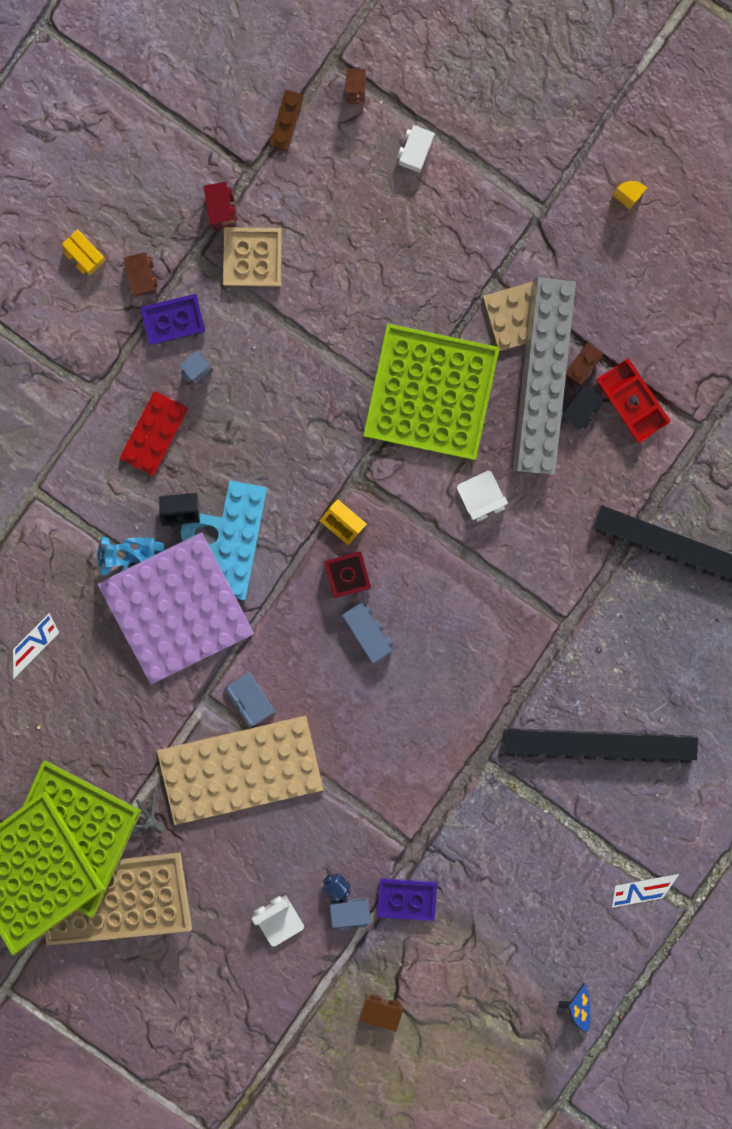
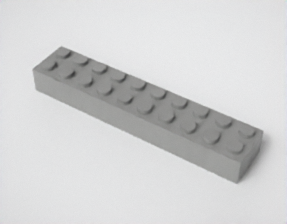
M541 277L533 279L512 471L555 475L576 282Z

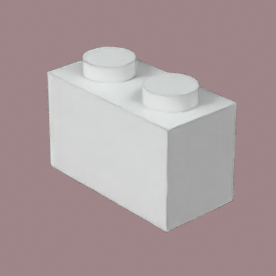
M413 125L412 130L408 129L404 138L407 141L404 148H400L397 156L400 159L399 165L420 173L435 133Z

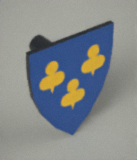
M583 983L571 1001H559V1008L568 1009L574 1024L580 1030L589 1032L590 999L586 984Z

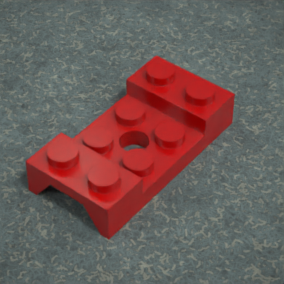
M629 358L595 380L602 393L607 396L627 426V430L637 444L671 422ZM631 395L636 396L639 400L636 406H631L628 402V398Z

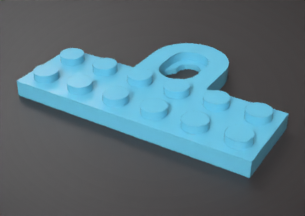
M229 480L222 518L200 514L199 523L182 525L181 539L185 541L195 536V530L199 527L214 526L218 531L219 537L215 543L209 544L236 599L246 600L267 487Z

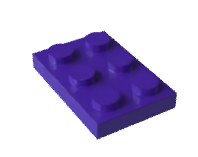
M197 294L140 307L149 345L206 332Z
M380 878L377 917L435 921L437 881Z

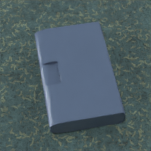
M248 672L224 688L249 728L275 712L251 672Z

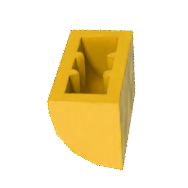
M628 181L618 186L612 195L630 210L647 187L637 181Z
M338 499L319 520L348 546L367 524Z

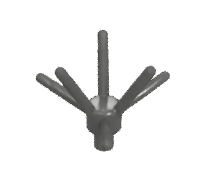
M156 794L152 796L151 815L141 801L136 799L145 816L140 814L139 818L144 822L142 825H135L134 829L138 830L132 832L130 838L146 829L150 832L155 830L161 834L164 827L158 824V820L154 818Z

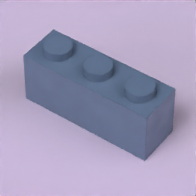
M361 602L342 615L371 662L375 663L392 652L391 647L393 644L388 636L383 637L380 632L383 628L379 621H373L370 616L373 612L369 605H363Z

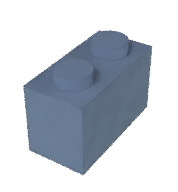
M198 351L180 365L183 369L181 374L189 383L193 381L195 384L213 370Z
M368 897L346 899L342 902L330 901L332 928L337 927V930L348 929V926L356 925V928L367 927V924H371Z

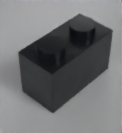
M583 385L562 414L561 419L578 431L582 428L586 429L591 422V419H589L593 412L597 413L603 405L600 403L603 398Z
M187 493L159 496V515L162 526L199 523L200 504L198 494Z

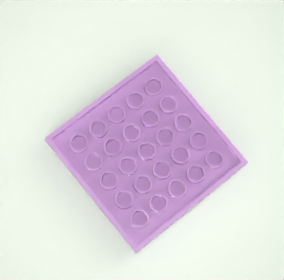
M202 532L98 583V587L150 684L254 634Z

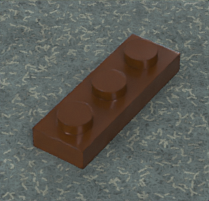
M285 89L270 141V147L289 151L304 98L303 94Z

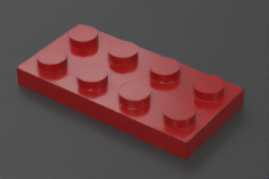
M154 391L119 459L154 476L189 408Z

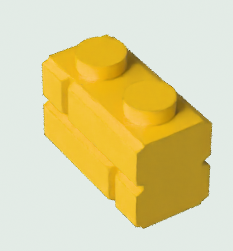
M76 230L61 245L64 248L62 252L69 260L74 258L78 263L75 266L82 274L85 272L89 275L93 274L106 261L102 254L79 230Z

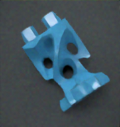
M101 537L97 550V564L100 575L108 574L114 566H123L122 571L128 569L130 564H138L154 556V553L164 551V543L156 542L154 538H126L124 543L114 545L109 543V538ZM135 543L138 545V549L133 550L130 545ZM123 551L125 558H118L117 552Z

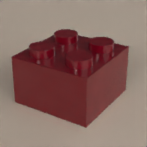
M226 181L203 185L209 221L213 231L224 229V227H236L235 221H238L235 206H232L231 203L235 202L232 187H228Z
M361 551L324 561L334 598L371 589Z

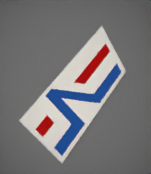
M50 613L13 649V679L59 634Z
M679 874L615 886L612 908L662 899Z

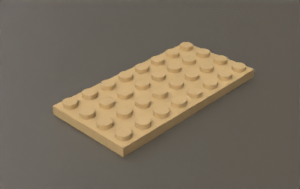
M306 715L157 750L174 825L324 790Z
M181 852L120 859L95 916L89 917L76 910L45 933L46 946L191 931L192 925Z

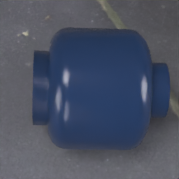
M340 873L329 874L323 880L322 891L333 902H342L349 896L351 892L349 890L350 883Z

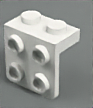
M491 471L479 474L457 486V490L471 520L477 519V522L488 517L487 513L494 510L496 514L504 510V505L508 504Z
M286 895L274 898L270 901L271 904L266 907H259L252 916L254 924L260 926L271 946H277L304 929V924Z

